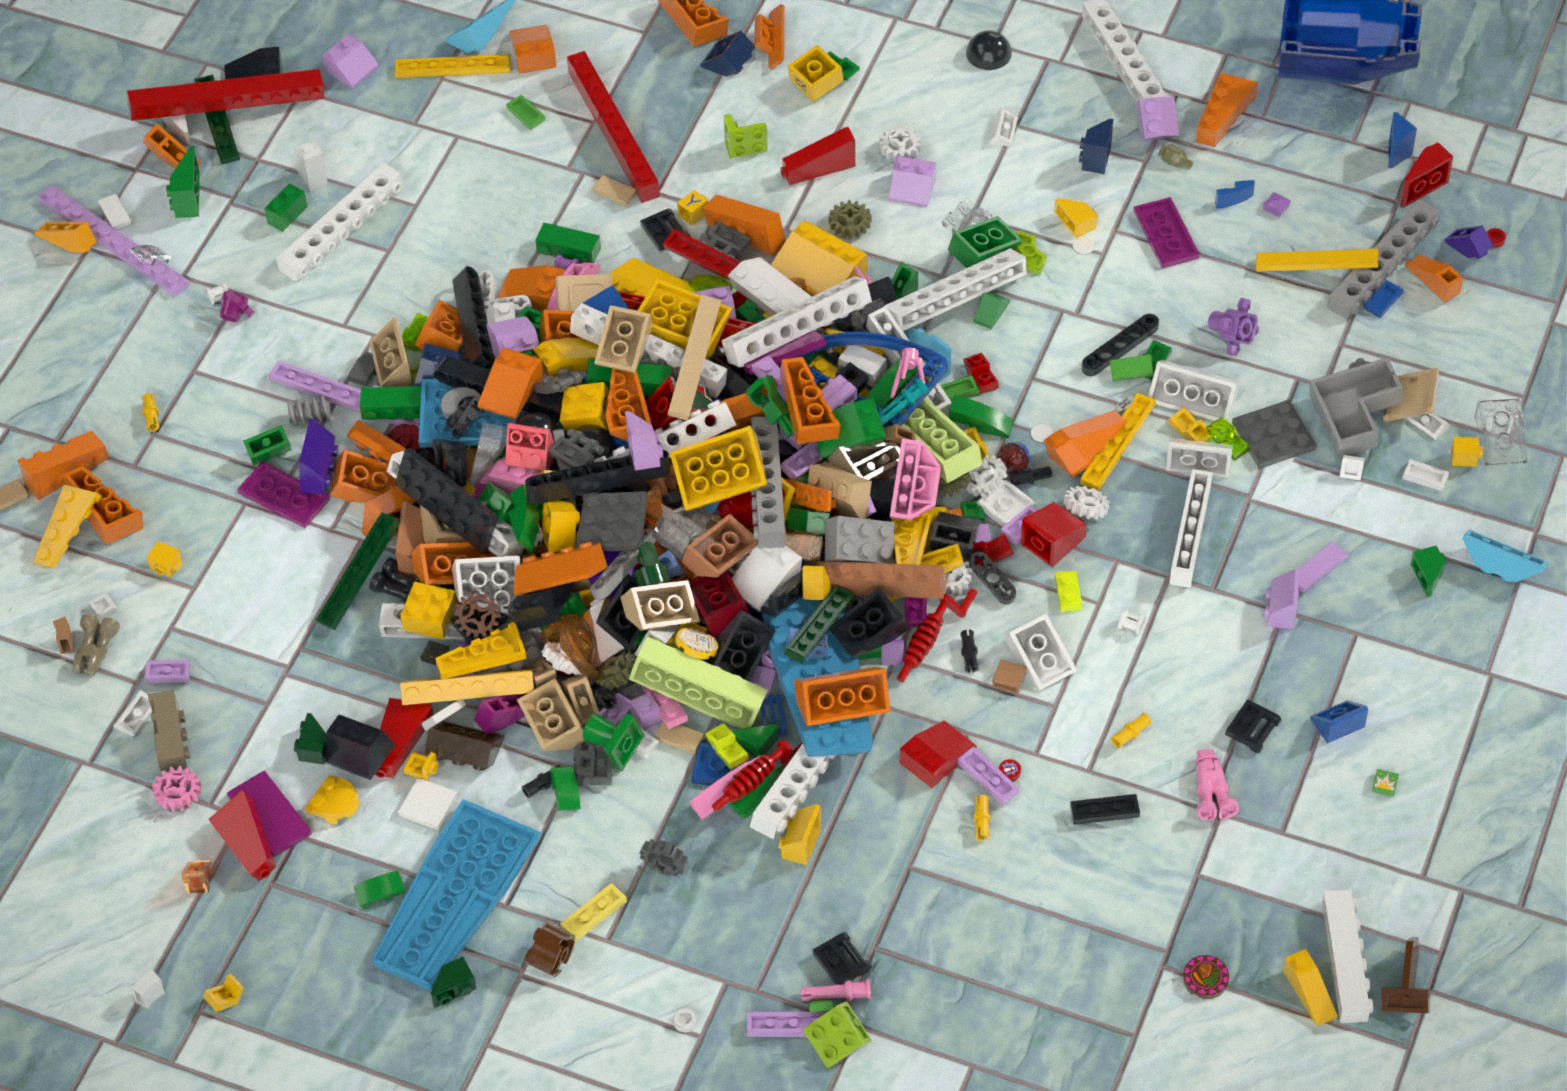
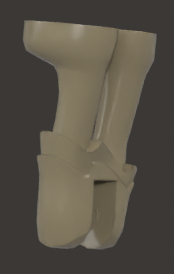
M84 614L80 619V627L84 630L85 634L80 648L76 651L73 670L75 673L82 674L86 662L89 661L87 673L90 676H94L108 650L106 647L111 638L118 633L120 624L112 618H103L100 624L96 617ZM99 631H100V636H99L98 642H97V644L95 645V644H93V643H94V641H95V639H96V636L98 635V633H99Z

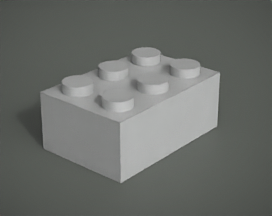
M844 516L826 519L825 561L894 564V522Z

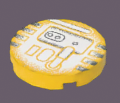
M682 628L678 630L675 638L676 646L679 649L681 646L685 654L697 659H708L709 656L714 657L718 649L717 641L711 635L698 629Z

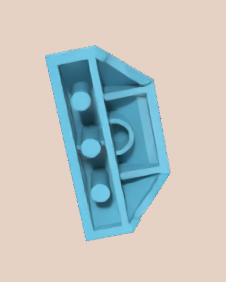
M1470 529L1462 538L1475 566L1480 567L1485 573L1497 574L1507 582H1517L1543 572L1549 564L1546 560Z

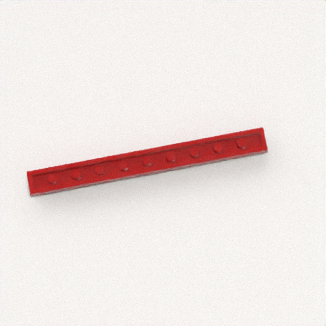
M676 229L672 230L663 243L664 248L729 281L728 275L741 263ZM830 324V325H828V326H821V328H823V329H825V330H826L827 328L829 329L832 324Z

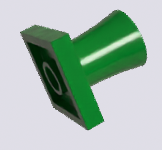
M595 713L588 719L583 730V740L605 747L604 751L615 769L622 772L645 736L634 716L628 713L625 714L619 726Z

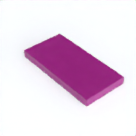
M1171 197L1133 207V212L1161 268L1199 259L1200 253Z
M813 330L745 363L742 368L752 375L754 374L752 365L763 358L770 356L777 365L782 363V359L795 358L825 346V338Z
M264 461L259 464L237 489L238 494L303 528H306L330 501V496L327 494L300 492V480Z
M265 770L227 792L230 800L241 790L254 800L273 857L312 835L311 829Z

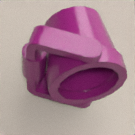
M231 290L223 292L219 315L222 319L236 323L239 322L243 312L248 317H251L255 312L247 304V297Z

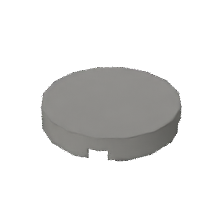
M458 387L450 390L441 400V410L444 417L448 419L450 415L456 412L458 409L457 405L462 398L475 396V400L479 402L480 394L468 387ZM481 409L480 412L477 414V416L475 417V419L480 415V413L482 412V409Z

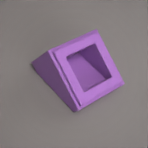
M895 639L882 646L883 665H903L904 640Z

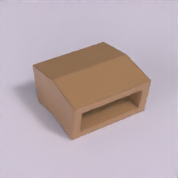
M897 424L883 427L886 435L884 442H896L898 447H901L902 439L915 440V432Z
M66 617L54 620L53 625L60 653H74V639Z
M1000 660L993 678V687L1019 694L1026 676V667Z

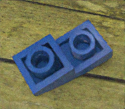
M1236 181L1234 188L1216 189V208L1229 207L1251 198L1254 194L1255 181Z

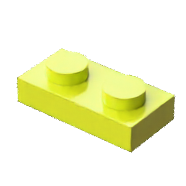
M1077 571L1055 572L1060 612L1082 610Z

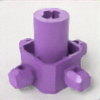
M1240 298L1237 310L1228 308L1225 312L1213 311L1208 318L1209 329L1219 332L1222 339L1230 340L1229 344L1227 343L1226 349L1228 354L1237 355L1240 350V343L1249 345L1254 340V336L1259 333L1260 328L1257 325V315L1248 313L1251 306V300Z

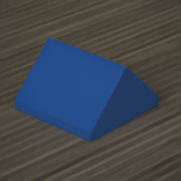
M1393 112L1389 136V168L1395 167L1413 154L1417 128L1398 112Z
M1346 700L1310 716V719L1328 744L1364 728L1368 707Z

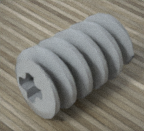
M321 396L320 402H317L316 398L313 397L312 403H309L308 399L304 398L303 404L300 403L299 399H296L295 405L288 400L290 424L291 420H293L294 424L298 425L300 419L303 424H307L308 418L315 420L316 417L320 422H323L324 416H326L328 421L332 419L329 398L326 401L324 396Z

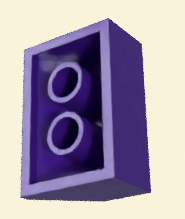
M309 419L299 460L300 492L325 495L327 486H331L332 474L330 472H334V457H338L339 445H335V436L314 419Z

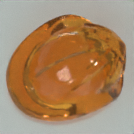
M563 614L556 622L551 623L543 630L541 639L545 644L548 642L559 643L561 649L582 675L590 679H597L599 677V663L595 654L597 646L595 635L591 626L584 618L576 614Z

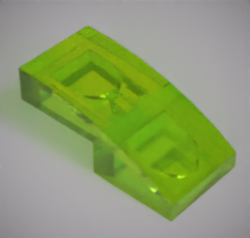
M1220 417L1206 427L1207 432L1216 444L1233 445L1232 460L1236 461L1249 452L1250 445L1236 435V428L1223 417Z

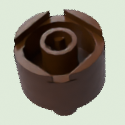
M550 923L546 924L542 929L538 927L533 935L535 942L532 949L530 948L527 951L525 961L529 962L530 966L549 975L558 976L562 971L558 968L562 963L567 964L572 954L575 941L571 939L575 938V935Z

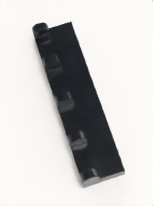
M803 570L769 595V604H764L760 608L763 614L776 617L803 596Z

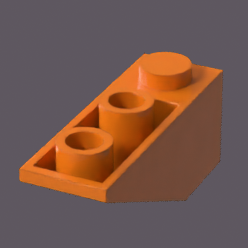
M1421 254L1405 263V266L1445 303L1461 293L1463 277L1450 265Z

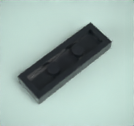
M1137 794L1070 801L1073 825L1140 817Z

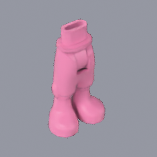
M1213 749L1197 751L1195 763L1197 766L1198 786L1196 790L1202 800L1197 805L1198 817L1207 821L1215 820L1217 817V808L1213 802L1212 794L1217 798L1219 818L1224 820L1234 816L1239 811V805L1235 799L1228 798L1227 796L1229 786L1225 781L1218 756L1214 754Z

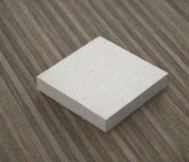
M1006 479L1004 484L998 485V491L994 489L992 490V495L987 493L977 501V506L979 504L983 508L984 513L1002 527L1027 506L1036 507L1035 501Z
M417 778L400 807L398 816L439 831L458 797V792Z

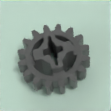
M653 839L645 841L639 852L641 855L640 859L645 860V865L651 867L650 869L652 870L656 869L658 873L670 876L671 873L674 876L682 875L688 865V857L683 855L684 851L660 839L657 842Z

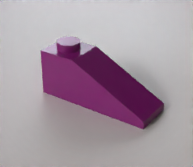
M528 693L503 695L482 700L474 721L485 734L507 728L525 717L517 700Z

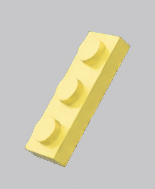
M611 883L561 922L560 927L575 935V938L572 939L577 942L625 904L627 897Z

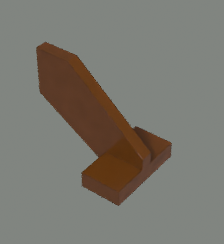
M1411 937L1406 941L1402 987H1382V1011L1430 1012V989L1414 988L1419 959V937Z

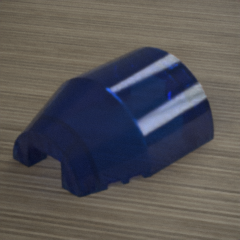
M1285 0L1277 78L1357 85L1417 68L1421 41H1418L1422 18V5L1408 0Z

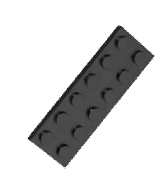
M413 449L404 450L394 485L481 553L488 551L499 516Z

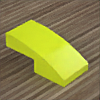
M724 723L705 733L711 746L730 770L749 760L748 753L740 746L733 732Z

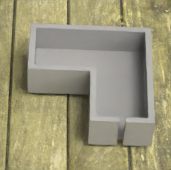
M1388 357L1309 381V396L1338 458H1342L1343 455H1352L1378 447L1379 432L1370 413L1403 403V387L1397 375H1395Z

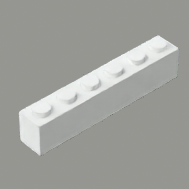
M886 306L868 315L866 327L870 333L885 334L908 340ZM880 347L892 365L902 356V352ZM922 360V368H923L926 364H925L924 361ZM924 377V378H925V384H928V383L931 382V380H932L931 378H929V377ZM937 383L926 398L943 414L947 415L949 414L952 402L939 383Z
M1192 469L1171 568V585L1191 588L1211 491L1213 472Z
M1351 890L1324 891L1322 908L1340 1023L1368 1022L1369 1014L1373 1013V1001L1368 999L1367 993L1370 992L1369 978H1365L1364 974L1367 971L1366 958H1362L1361 955L1364 945L1363 939L1358 936V932H1360V919L1355 917L1357 900L1352 898Z

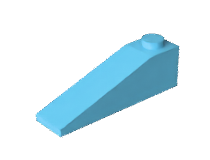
M515 0L501 2L464 28L454 32L445 41L466 53L474 50L478 53L486 48L485 44L492 39Z
M911 327L903 331L909 341L929 348L946 358L948 371L939 382L951 374L952 348L933 334L931 336L926 335L925 331L921 328L916 330ZM935 364V369H936L938 366L942 367V364H940V365H936V364Z

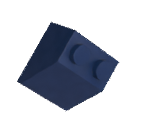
M740 30L718 40L700 66L725 77L732 74L736 75L743 69L742 65L744 62L752 57L751 53L755 49V45Z
M1110 118L1087 129L1085 137H1081L1080 149H1083L1079 155V162H1082L1081 171L1105 174L1112 146L1114 119Z
M425 343L414 386H422V379H436L434 371L444 357L449 356L463 361L465 354Z

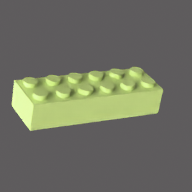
M927 398L921 402L902 425V427L915 432V440L925 443L928 450L940 464V477L945 482L949 483L982 465L979 445ZM904 408V409H903L901 412H899L898 414H902V413L906 412L907 409Z
M648 636L642 645L629 680L739 729L752 727L768 691L758 684H753L738 675L726 672L720 667L708 664L701 659L691 657L677 648H672Z

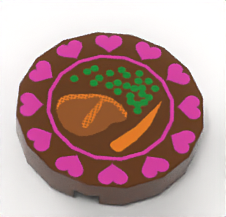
M1199 955L1192 958L1186 964L1183 972V982L1188 992L1192 995L1194 993L1198 995V998L1213 999L1220 996L1227 988L1229 971L1224 962L1217 957Z

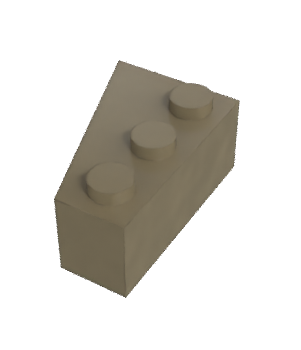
M896 442L876 443L871 446L856 445L852 448L839 447L828 457V460L834 466L867 480H872L873 478L878 479L898 467L900 448Z
M174 690L148 694V700L152 709L151 721L154 726V741L160 771H170V767H173L174 770H177L179 766L182 769L187 768L186 759H190L188 746L184 745V741H188L186 728H182V723H186L184 710H179Z

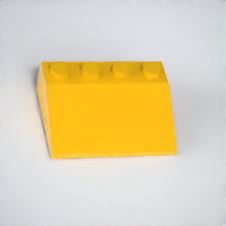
M803 220L791 232L771 266L813 297L854 276L859 277L854 270L855 267L864 275L868 271V259L865 252Z
M636 258L630 259L609 273L612 274V285H614L616 290L644 297L647 296L656 279L690 292L702 291L701 287Z
M656 279L638 311L651 314L653 321L650 331L651 335L686 350L701 296ZM721 303L705 357L707 360L713 354L732 312L731 307Z
M751 426L670 452L686 512L767 485L756 433Z

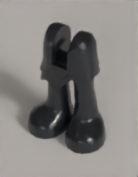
M389 557L383 564L381 573L376 572L373 575L369 589L374 592L386 593L404 601L405 604L414 582H421L413 576L410 579L402 575L398 571L397 561ZM389 581L407 588V591L398 588L397 586L391 584Z

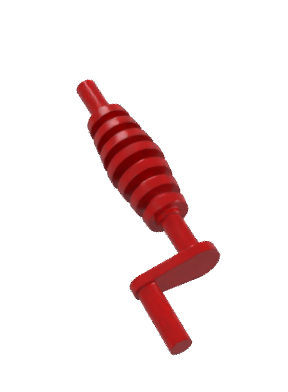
M970 588L961 605L947 594H944L943 598H938L940 604L936 611L927 615L921 626L916 629V632L911 637L912 639L908 644L909 647H907L906 654L902 659L904 666L896 678L899 682L904 683L911 669L918 668L920 662L925 659V656L933 648L934 642H936L938 637L937 635L941 630L940 627L944 623L941 617L947 608L957 616L965 618L967 610L978 593L975 589Z
M780 740L777 743V750L770 756L764 754L759 759L743 767L734 776V779L723 789L724 795L712 804V808L715 811H719L729 801L735 803L739 798H743L746 794L757 789L765 778L770 775V772L776 768L775 762L779 760L781 765L787 766L803 743L801 742L792 749L787 741Z

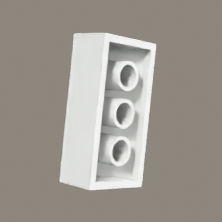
M760 257L742 261L728 275L733 288L770 316L812 297Z
M1161 360L1157 362L1148 397L1156 400L1157 405L1175 410H1181L1185 407L1190 414L1227 424L1241 382Z

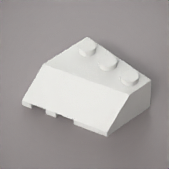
M519 556L455 560L452 571L458 602L462 603L461 596L467 599L468 592L475 596L476 591H479L482 597L485 593H488L487 599L494 598L493 606L499 605L500 607L495 612L509 615L507 612L512 601L518 596L514 595L513 590L516 566L520 564ZM476 600L477 604L481 607L489 606L484 601Z

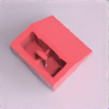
M508 423L505 465L547 470L554 462V458L548 452L549 448L554 444L550 429Z

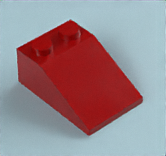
M1439 142L1431 146L1429 145L1422 150L1405 178L1400 203L1402 208L1449 183L1453 155Z
M944 720L914 735L900 748L899 763L930 788H933L959 765V757L971 748H977V745Z

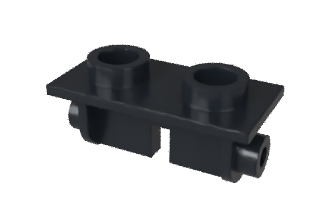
M475 396L464 397L459 401L458 409L448 417L443 431H453L451 435L456 439L464 435L470 426L465 419L473 421L481 410L478 408V401L475 400Z

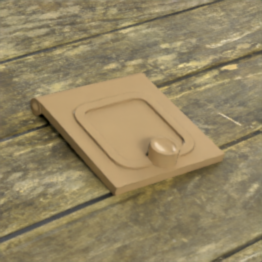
M612 274L556 276L557 310L576 311L579 304L612 285Z
M1433 368L1397 376L1403 387V403L1386 408V415H1383L1384 422L1433 413L1439 369Z

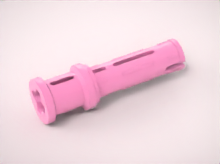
M866 979L863 982H851L848 980L844 982L845 984L801 987L802 1002L846 998L848 1001H852L853 998L864 997L872 999L870 979Z

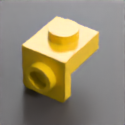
M412 752L403 768L404 774L429 781L432 774L435 775L438 770L439 763L436 759V753L431 752L427 757Z
M228 974L224 984L205 990L203 998L216 1012L239 1004L243 986L232 974Z

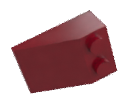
M727 570L718 577L698 576L688 581L695 605L712 637L719 635L740 610L750 615L743 597Z

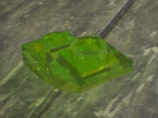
M695 275L689 283L696 292L730 286L731 292L734 289L731 282L710 275Z
M417 312L410 327L405 328L402 334L405 349L415 353L420 349L415 343L429 318L428 316Z

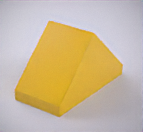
M803 566V599L824 600L833 589L824 566Z

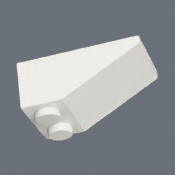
M756 545L734 574L732 580L745 603L760 612V608L764 604L769 603V595L801 571L802 557L787 546H784V548H758V545Z
M1047 614L1004 636L1013 656L1020 665L1026 667L1027 675L1039 691L1077 671Z

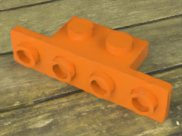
M780 4L769 13V19L761 14L755 17L754 45L769 54L768 67L770 69L775 68L784 61L785 6L783 4Z
M360 420L356 421L347 434V437L354 441V445L362 451L367 449L369 450L368 453L375 459L379 460V458H382L388 463L392 454L406 450L403 446Z
M783 478L795 488L791 502L803 505L804 508H814L815 511L830 512L831 508H836V499L831 498L832 492L830 490Z

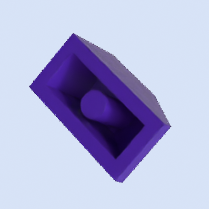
M1483 225L1456 229L1444 239L1446 244L1467 258H1482L1493 247Z

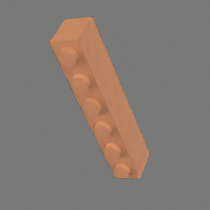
M817 561L816 565L824 566L833 588L838 585L855 595L869 596L880 588L886 596L943 598L947 584L942 565Z

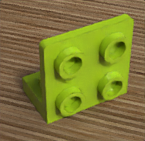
M731 114L723 115L724 142L729 158L768 151L767 124L765 122L738 127L737 121H733Z
M848 1002L838 1004L803 1029L827 1068L832 1067L858 1048L872 1041Z

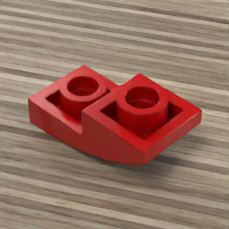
M982 353L963 359L969 376L972 375L980 389V394L999 388V381L991 372L990 363Z

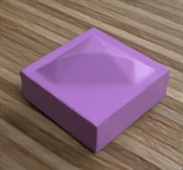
M1273 192L1263 204V209L1280 217L1290 206L1291 200Z

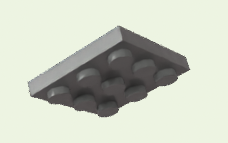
M1289 400L1232 419L1234 428L1259 469L1316 450V443Z
M647 492L585 494L575 548H580V544L591 541L592 545L600 543L603 551L639 550L648 502Z

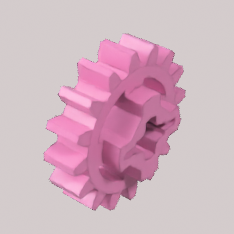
M181 766L177 770L170 767V772L168 773L164 770L161 771L163 776H156L157 783L152 785L154 790L153 796L158 806L163 805L164 810L171 807L172 812H175L179 807L181 811H184L185 805L192 807L191 801H198V794L202 793L200 779H198L196 772L191 773L190 768L183 771Z

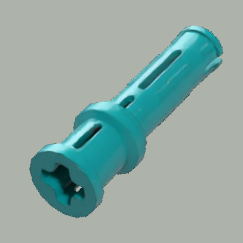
M916 378L914 384L907 389H903L896 400L878 413L882 426L908 405H914L915 401L923 394L929 393V389L921 379Z

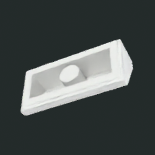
M1001 108L994 115L988 143L1010 147L1018 117Z
M1435 413L1405 418L1435 440L1450 428L1449 423Z
M140 690L114 723L113 727L134 736L152 712L148 695Z

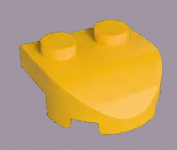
M328 775L304 809L310 815L325 818L328 824H337L338 819L345 816L350 818L355 814L360 806L358 792L350 781Z

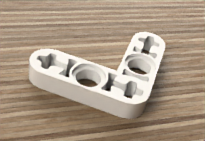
M483 270L478 273L482 294L489 293L486 298H483L485 310L493 304L514 302L516 317L520 315L526 306L532 308V303L526 295L495 299L496 279L493 273L489 270Z

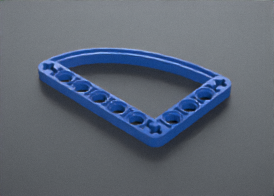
M842 332L824 335L822 337L825 338V346L798 356L806 358L815 352L827 348L846 345L883 347L902 352L905 348H914L919 352L918 357L927 362L923 367L924 377L932 379L930 383L925 384L929 389V393L948 371L946 358L931 349L898 337L870 332ZM935 364H936V365L942 364V367L938 366V367L935 369ZM807 365L815 378L814 381L817 386L820 383H827L831 379ZM919 373L914 377V379L909 383V385L905 389L909 388L912 384H914L916 378L920 379ZM857 394L858 398L854 402L866 399ZM923 394L915 401L914 405L906 407V412L897 414L886 424L892 423V425L902 426L928 394ZM876 406L878 413H880L883 409Z

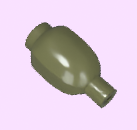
M1163 144L1158 152L1162 160L1174 167L1184 166L1188 169H1191L1194 162L1188 160L1186 153L1175 145L1169 144L1166 146Z

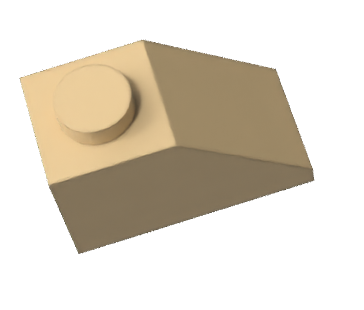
M576 675L561 681L564 692L582 725L586 724L593 714L599 713L587 677Z

